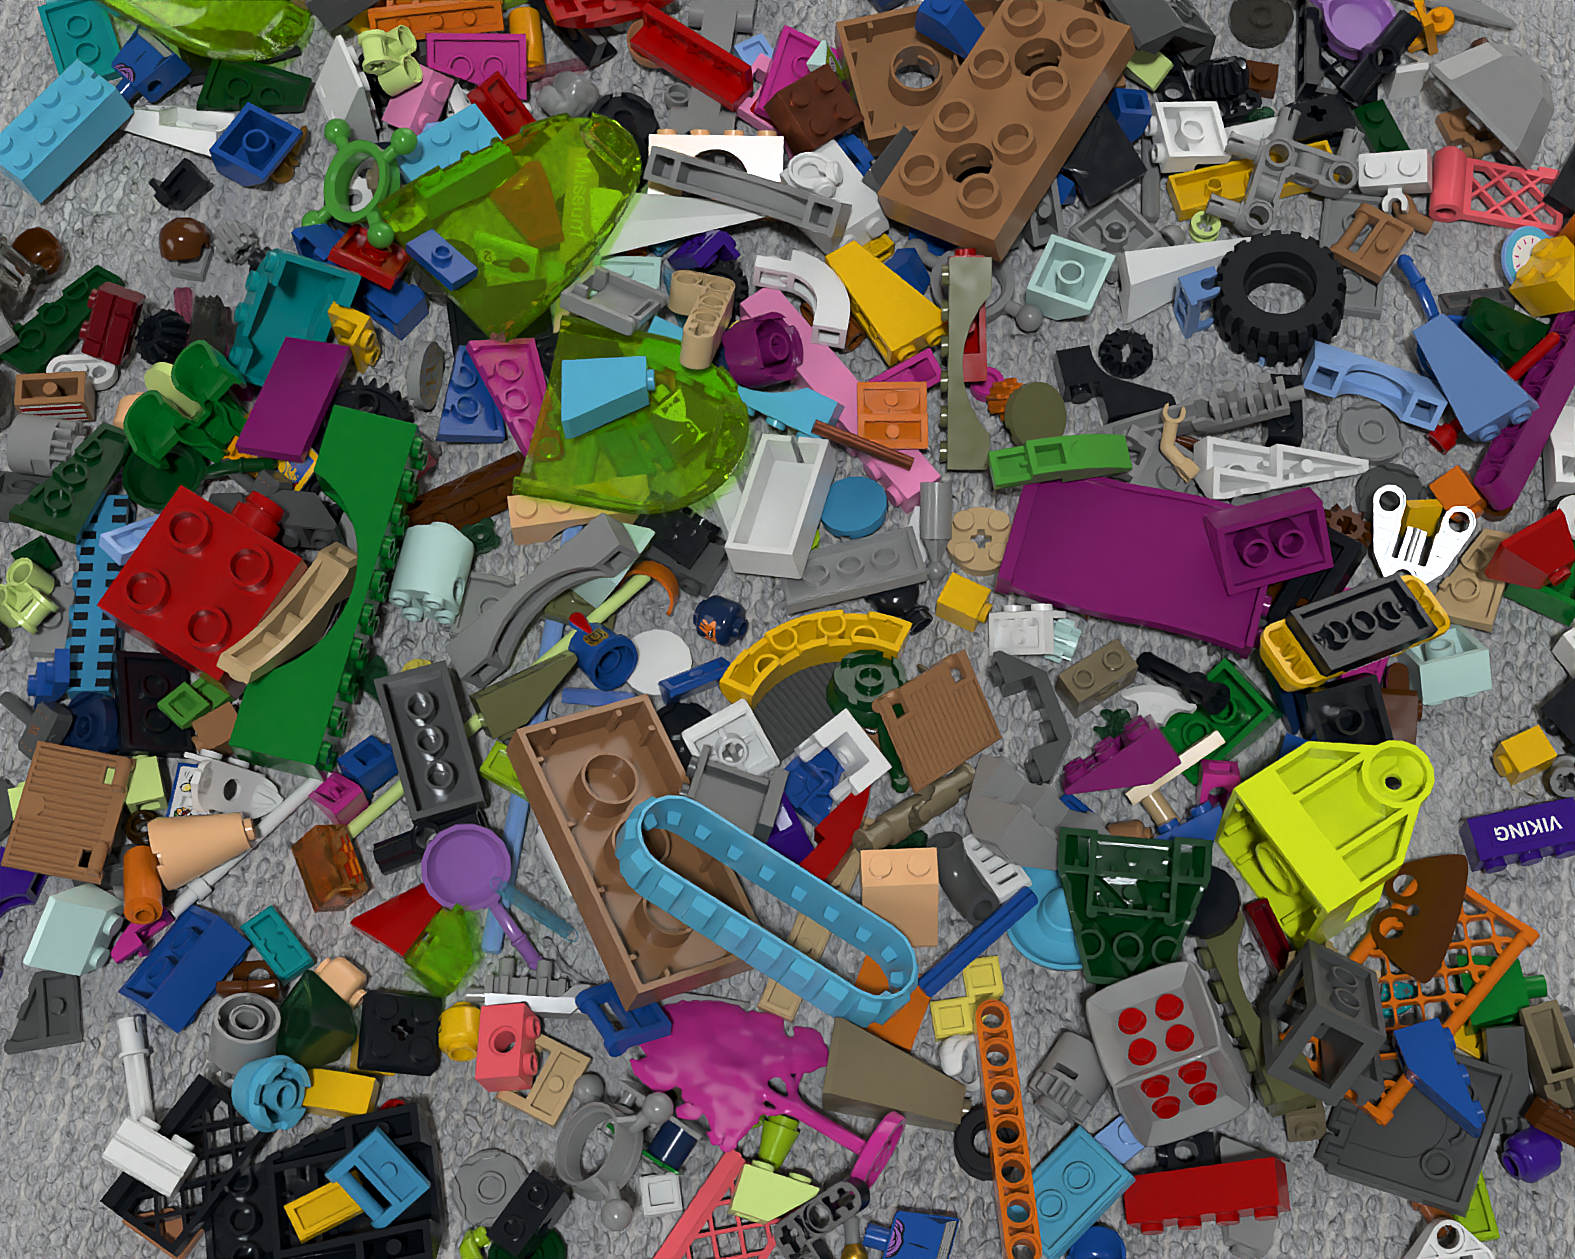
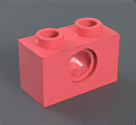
M525 1003L481 1006L475 1080L488 1092L532 1089L533 1075H536L538 1070L535 1042L540 1037L541 1025L538 1016ZM515 1042L514 1047L505 1053L508 1045Z

